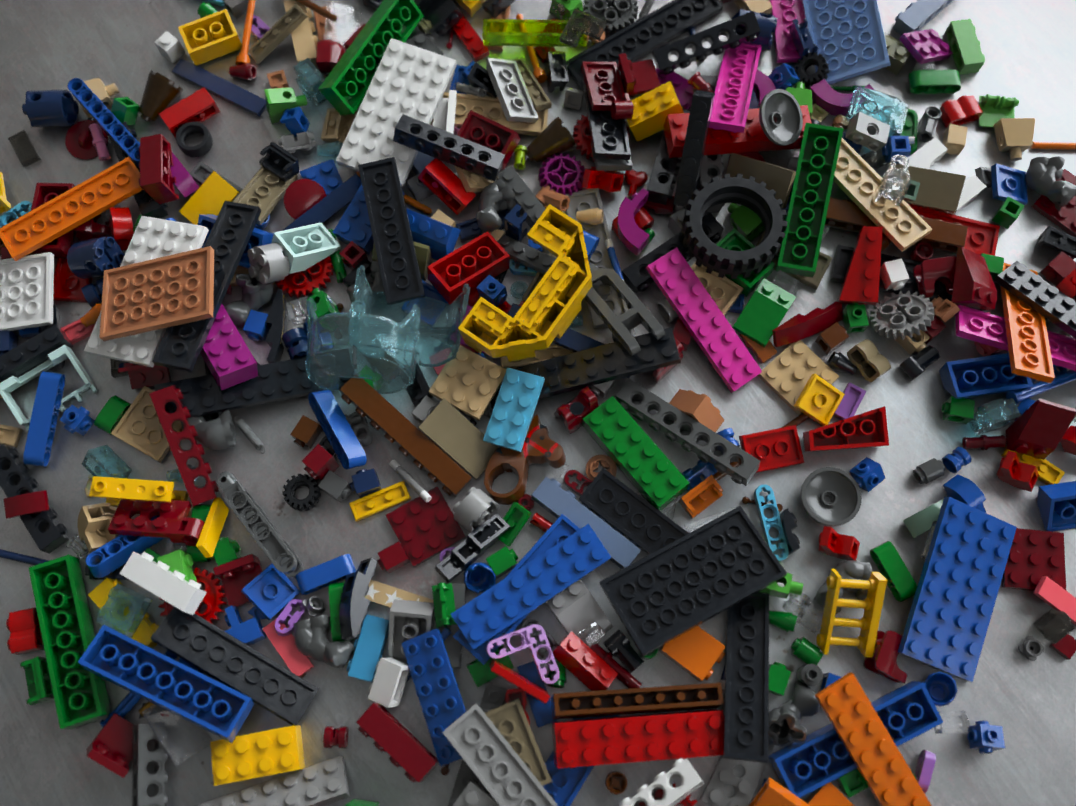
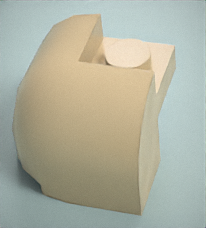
M99 503L81 507L78 515V533L80 540L85 541L89 553L119 536L110 534L108 531V527L117 509L110 506V503Z

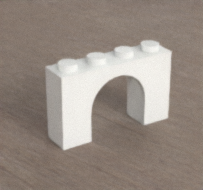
M934 137L905 159L902 165L930 169L932 165L942 159L948 149ZM973 174L965 180L956 213L939 211L947 214H957L980 196L987 186Z

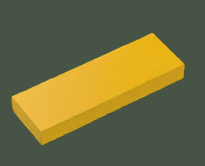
M1006 446L1001 456L1006 457L1007 452L1011 450H1008ZM1016 452L1019 462L1036 466L1039 474L1037 479L1045 485L1058 484L1065 473L1045 459H1038Z
M403 480L352 501L349 505L355 521L358 522L409 501L411 497Z
M221 497L213 499L196 547L205 558H212L229 512V508Z

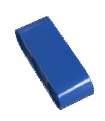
M345 554L296 574L295 577L301 595H307L328 587L329 584L345 580L348 574L357 571L351 555Z

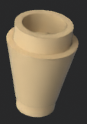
M593 208L577 211L576 213L577 222L595 226L603 224V209Z

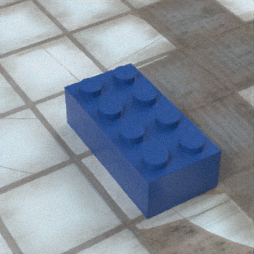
M361 184L333 233L338 240L347 245L353 241L367 255H370L374 246V239Z

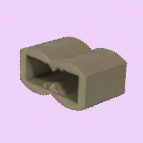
M869 339L858 343L847 352L849 360L859 367L862 376L869 382H873L891 369L889 361L879 353L876 345Z

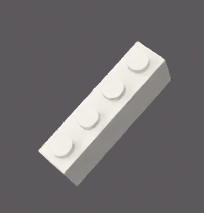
M133 551L120 574L181 611L193 615L207 593L200 589L202 585L192 579L189 582L184 579L186 575L177 570H174V572L169 571L170 566L161 561L155 563L153 561L154 557L146 552L138 554Z

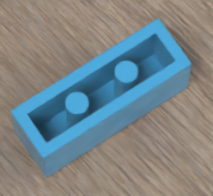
M368 614L363 619L359 639L356 638L353 645V651H355L353 659H350L347 665L348 676L373 682L376 674V665L380 658L383 657L389 636V620Z

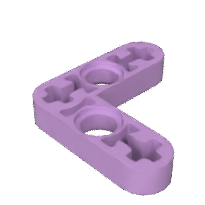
M532 624L488 642L486 652L488 656L494 659L502 658L529 647L540 679L547 684H554L559 679V669L542 626ZM533 628L540 631L537 637L539 642L544 641V644L533 647V643H537L534 637H530ZM514 635H518L521 638V644L516 648L510 644V638ZM502 639H505L509 651L506 652V648H502L499 650L498 655L495 652L491 653L490 649L493 648V644L496 643V645L500 646L504 644ZM540 648H545L548 652L544 660H540L537 657L536 653ZM550 660L552 664H547L548 668L555 673L552 675L551 680L548 677H544V674L547 673L546 667H540V664L547 663Z

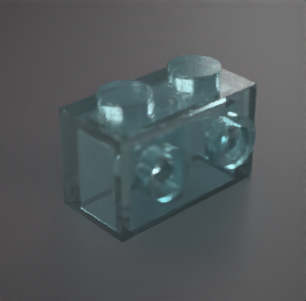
M108 445L88 450L82 462V465L93 476L128 479L132 471Z

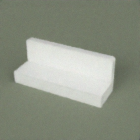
M449 90V98L441 99L433 117L434 127L454 134L456 90Z

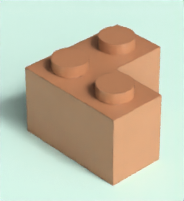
M679 389L669 402V404L715 433L724 422V418L720 415V410L713 406L710 402V397L703 393L697 394L691 390Z

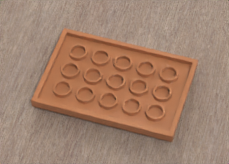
M208 246L104 270L99 338L103 341L213 318L214 249Z

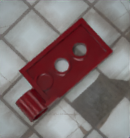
M582 62L581 69L592 110H610L612 119H632L633 103L630 101L629 94L624 91L617 63Z
M121 499L108 527V531L114 535L170 538L171 543H184L188 546H196L205 523L197 518H188L192 506L190 501L171 500V502ZM140 514V516L136 517L135 519H131L132 516ZM159 515L155 520H151L153 516Z

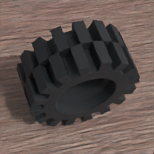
M811 52L808 53V57L803 55V60L799 59V65H795V72L800 79L799 82H803L805 87H808V85L811 87L813 84L822 81L823 78L827 79L826 73L829 74V66L825 58L821 54L818 55L817 52H814L813 55ZM817 65L818 71L815 74L806 75L808 67Z
M300 473L297 477L295 475L291 476L292 479H288L286 481L288 484L283 486L285 491H282L285 496L284 500L295 510L303 511L305 509L308 511L310 507L314 508V504L319 502L318 497H321V489L318 487V483L308 474L302 475ZM299 486H307L309 488L308 496L305 499H297L295 497V490Z

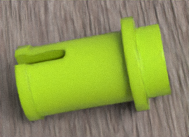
M518 145L514 150V168L517 169L518 165L519 170L525 168L526 152H528L527 148L523 145Z

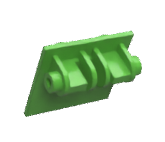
M980 95L979 106L983 113L979 117V127L994 128V124L1001 118H1015V106L1019 105V99H1016V97L1006 98V96L1000 98V95Z

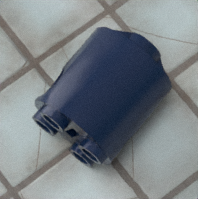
M740 9L731 19L752 11ZM754 12L761 32L755 41L749 43L762 45L761 50L763 51L770 50L773 41L771 33L776 31L777 18L775 15ZM742 29L735 30L738 35L744 34Z
M26 91V101L22 105V110L28 116L32 127L73 126L79 114V106L70 91Z
M100 237L73 244L68 250L67 262L70 270L77 277L90 279L104 276V270L120 267L125 254L122 253L120 246L113 237Z

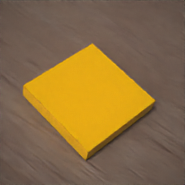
M812 374L794 407L821 426L829 424L845 394L817 374Z

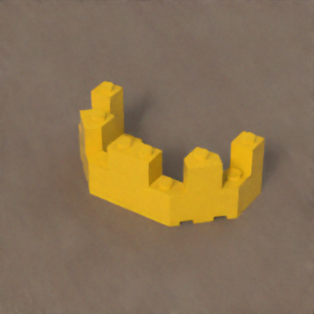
M551 204L547 206L533 225L527 237L556 255L557 259L516 315L512 318L480 297L458 327L465 344L480 354L483 351L492 358L507 356L509 362L536 357L535 350L548 348L555 337L560 339L582 309L581 301L592 287V276L582 224Z

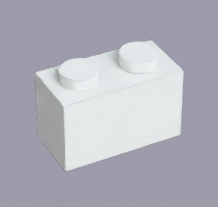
M392 657L380 658L376 665L374 680L369 687L368 699L387 708L399 706L410 671L408 664Z

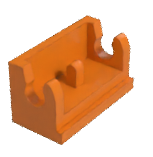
M710 475L681 497L679 503L693 519L722 497L723 489L714 477Z

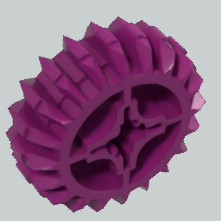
M560 153L558 157L553 154L552 159L547 157L546 162H543L542 167L539 169L540 187L548 185L550 190L554 189L556 193L572 196V193H577L583 189L582 183L585 167L581 165V160L576 161L575 156L570 158L569 153L566 156Z

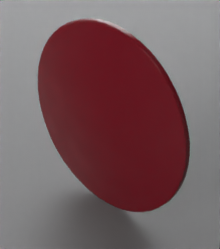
M90 120L80 121L68 130L65 137V145L71 155L82 160L98 157L89 129V125L97 122ZM102 129L104 138L108 142V134Z
M299 179L287 187L284 194V206L288 214L296 220L327 195L323 187L311 179Z

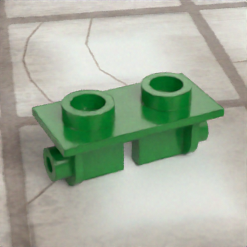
M443 582L432 586L436 627L457 625L451 616V613L456 611L452 583L445 584Z

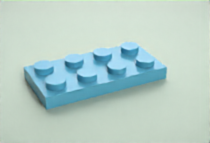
M507 367L483 438L484 442L521 453L545 381L544 377Z

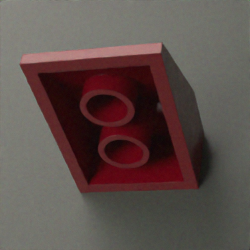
M472 110L468 113L457 136L505 154L502 170L507 166L521 140L516 131Z
M958 247L952 302L979 311L995 310L997 290L985 258L963 247Z
M1039 398L1005 430L1007 449L1044 460L1058 446L1076 415V409Z

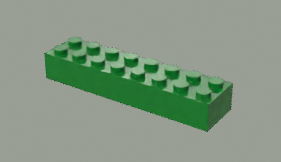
M383 0L318 88L340 115L354 114L362 103L390 39L393 38L405 43L423 18V13L413 0Z
M811 123L805 124L786 217V234L780 247L776 267L777 272L812 278L816 272L844 128Z
M66 555L29 567L60 729H74L108 717L111 713L105 681L84 669L78 663L95 638L79 558Z

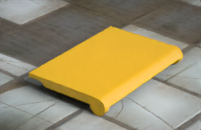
M213 171L179 212L191 223L198 225L199 215L213 214L218 216L224 201L232 202L240 192Z

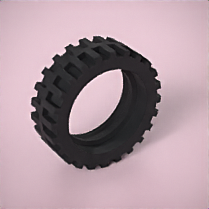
M724 174L723 179H718L717 176L713 177L710 184H707V182L702 183L700 190L696 189L692 194V198L687 203L681 230V236L684 237L683 246L684 248L689 247L688 256L690 259L695 257L697 259L695 264L699 268L702 265L707 268L706 272L709 274L714 271L719 273L718 277L724 278L726 274L731 275V279H737V276L743 274V278L749 277L751 271L757 274L761 272L763 265L767 267L771 263L772 258H775L782 244L787 228V221H784L787 213L786 210H781L783 202L781 199L776 200V192L773 189L770 191L766 189V183L762 181L759 184L754 181L755 178L752 176L749 179L742 178L743 174H737L736 177ZM721 203H736L753 210L762 220L765 227L764 238L758 246L745 251H732L721 248L713 243L702 229L704 213L709 208Z

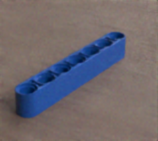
M71 79L68 82V89L75 99L139 168L140 143L81 79Z

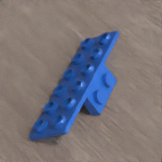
M434 629L402 642V647L439 765L444 766L462 759L443 734V731L461 717L466 710L440 630Z

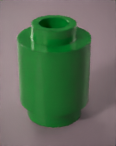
M804 637L801 639L796 638L790 647L793 649L792 654L806 664L817 665L823 656L820 648Z

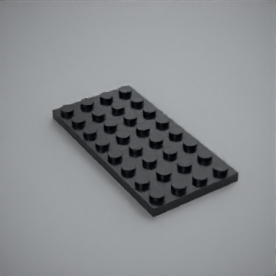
M739 506L600 581L599 585L643 657L784 578L787 572L745 511Z

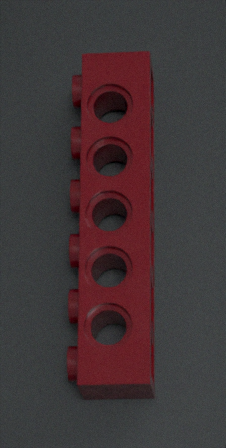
M172 385L149 393L192 505L195 506L216 498V492H219L216 481H212L209 475L212 473L209 462L205 463L202 455H205L202 444H197L195 439L198 434L195 426H190L188 418H191L187 406L183 407L181 399L184 398L180 388ZM170 401L177 405V410L174 413H169L166 410V404ZM176 420L184 423V429L180 432L173 428V423ZM188 439L191 442V448L189 450L182 449L180 446L181 440ZM196 458L199 462L198 467L190 468L187 464L188 459ZM201 476L205 478L206 484L202 487L197 486L194 482L196 477Z

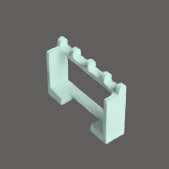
M66 345L48 354L49 360L19 378L11 376L0 383V395L19 424L25 426L27 431L29 430L31 418L27 419L10 393L41 375L43 371L46 372L69 358L85 382V385L62 398L60 406L62 413L66 410L63 404L73 398H76L78 402L83 401L80 394L91 388L94 393L98 392L95 384L72 349Z

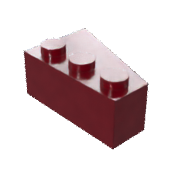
M162 134L140 138V187L158 204L179 200V194H175L173 185L177 183L176 177H172L171 166H174L170 143Z

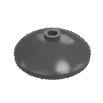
M783 89L772 90L763 97L759 108V121L764 134L770 141L780 146L795 142L803 126L802 111L796 98Z
M824 467L815 470L805 479L801 488V502L805 511L813 520L826 526L846 524L856 516L861 506L862 497L857 482L850 474L839 468ZM826 496L830 498V502L825 501Z

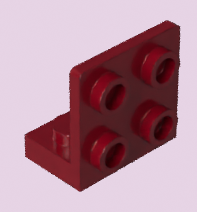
M626 53L619 54L618 69L625 93L631 96L649 92L660 86L652 59L631 63V60L627 59Z
M124 363V368H118V372L128 371L132 389L172 382L170 371L167 367L154 364L152 368L133 363Z
M249 554L213 568L215 576L222 580L229 606L239 607L250 602L241 590L262 572L257 556Z
M114 713L86 749L87 757L124 778L129 772L128 764L132 760L134 724Z

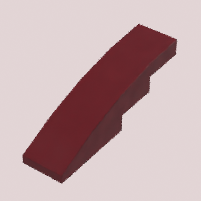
M834 302L825 309L817 307L805 316L797 314L772 330L774 346L780 347L797 342L843 320L842 303Z

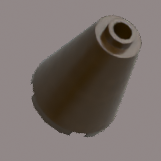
M151 70L139 108L140 118L149 123L151 120L155 122L160 117L159 113L168 108L182 94L183 89L180 86L177 89L173 86L175 83L157 72L154 74Z
M559 117L555 118L527 147L528 152H526V155L531 162L535 161V163L546 160L547 157L552 158L553 154L557 156L560 153L563 154L577 148L567 127L565 128L561 125L563 122Z

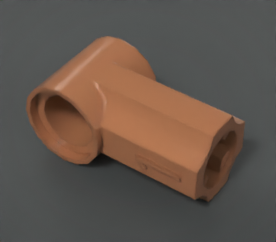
M543 185L535 195L545 209L549 204L560 211H566L569 208V197L556 193L554 189L550 190L548 185L546 187Z

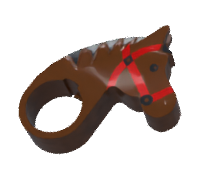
M535 415L530 423L521 453L499 446L488 462L484 476V485L490 497L499 504L510 505L523 497L527 487L530 464L548 463L553 468H560L566 461L562 446L549 438L547 426L541 424L538 415ZM505 471L511 473L513 471L519 476L517 486L505 494L494 492L492 490L494 480L499 475L505 473Z

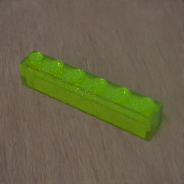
M483 19L484 46L587 47L588 20Z

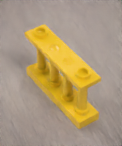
M93 476L89 496L106 498V503H110V506L118 507L121 499L171 502V500L187 501L188 492L173 490L174 482Z
M831 569L830 576L826 580L827 594L820 634L818 633L816 637L817 646L825 655H828L830 645L856 646L864 657L873 658L887 580L880 572H871V577L868 581L842 579L836 569ZM840 587L867 589V598L864 600L838 598ZM837 607L864 609L861 619L835 617ZM833 626L861 628L860 636L857 638L832 637Z

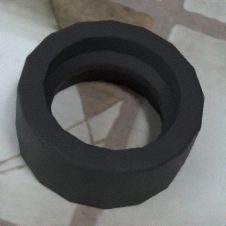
M199 122L183 124L176 133L178 146L185 155L190 157L205 155L213 145V139L209 130L204 124ZM193 133L204 134V139L200 144L196 146L185 145V140L189 135Z

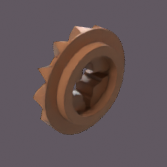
M595 455L586 464V475L591 481L599 474V472H595V470H598L599 463L602 468H606L614 477L616 476V464L609 456Z

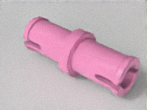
M98 123L89 125L93 137L92 143L96 147L99 160H109L111 156L106 145L108 142L104 138L101 126Z

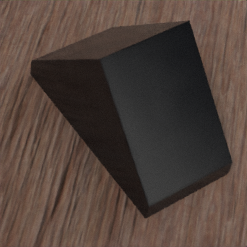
M476 62L467 76L468 81L473 87L485 89L487 96L496 99L497 94L488 71Z

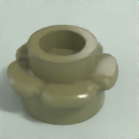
M421 19V22L417 25L419 31H423L425 35H431L429 30L433 28L429 20Z

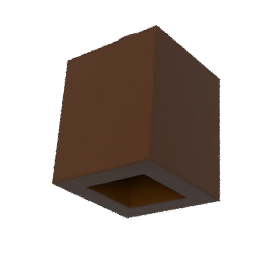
M836 322L819 334L815 342L828 355L844 344L849 335L846 329Z
M303 415L290 435L294 438L295 444L302 448L307 446L311 449L323 429L320 424Z

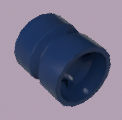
M103 278L97 280L95 285L90 283L81 288L85 299L91 307L102 303Z
M294 328L283 334L282 339L285 347L288 348L287 352L290 360L314 355V350L311 343L308 342L309 338L304 328Z

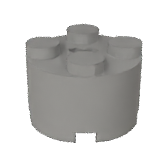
M279 243L257 246L248 250L247 254L250 263L248 271L251 278H255L262 284L286 279L285 276H288L290 272L288 256L283 255L282 251L284 248Z
M472 487L468 490L462 502L459 501L453 507L452 511L455 512L454 520L471 533L492 517L493 510L497 511L499 505L481 489Z

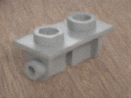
M309 131L297 133L298 140L294 139L293 134L278 138L279 146L282 145L283 147L281 148L290 154L295 153V150L299 149L303 151L312 150L316 145V141H312L314 140V134Z

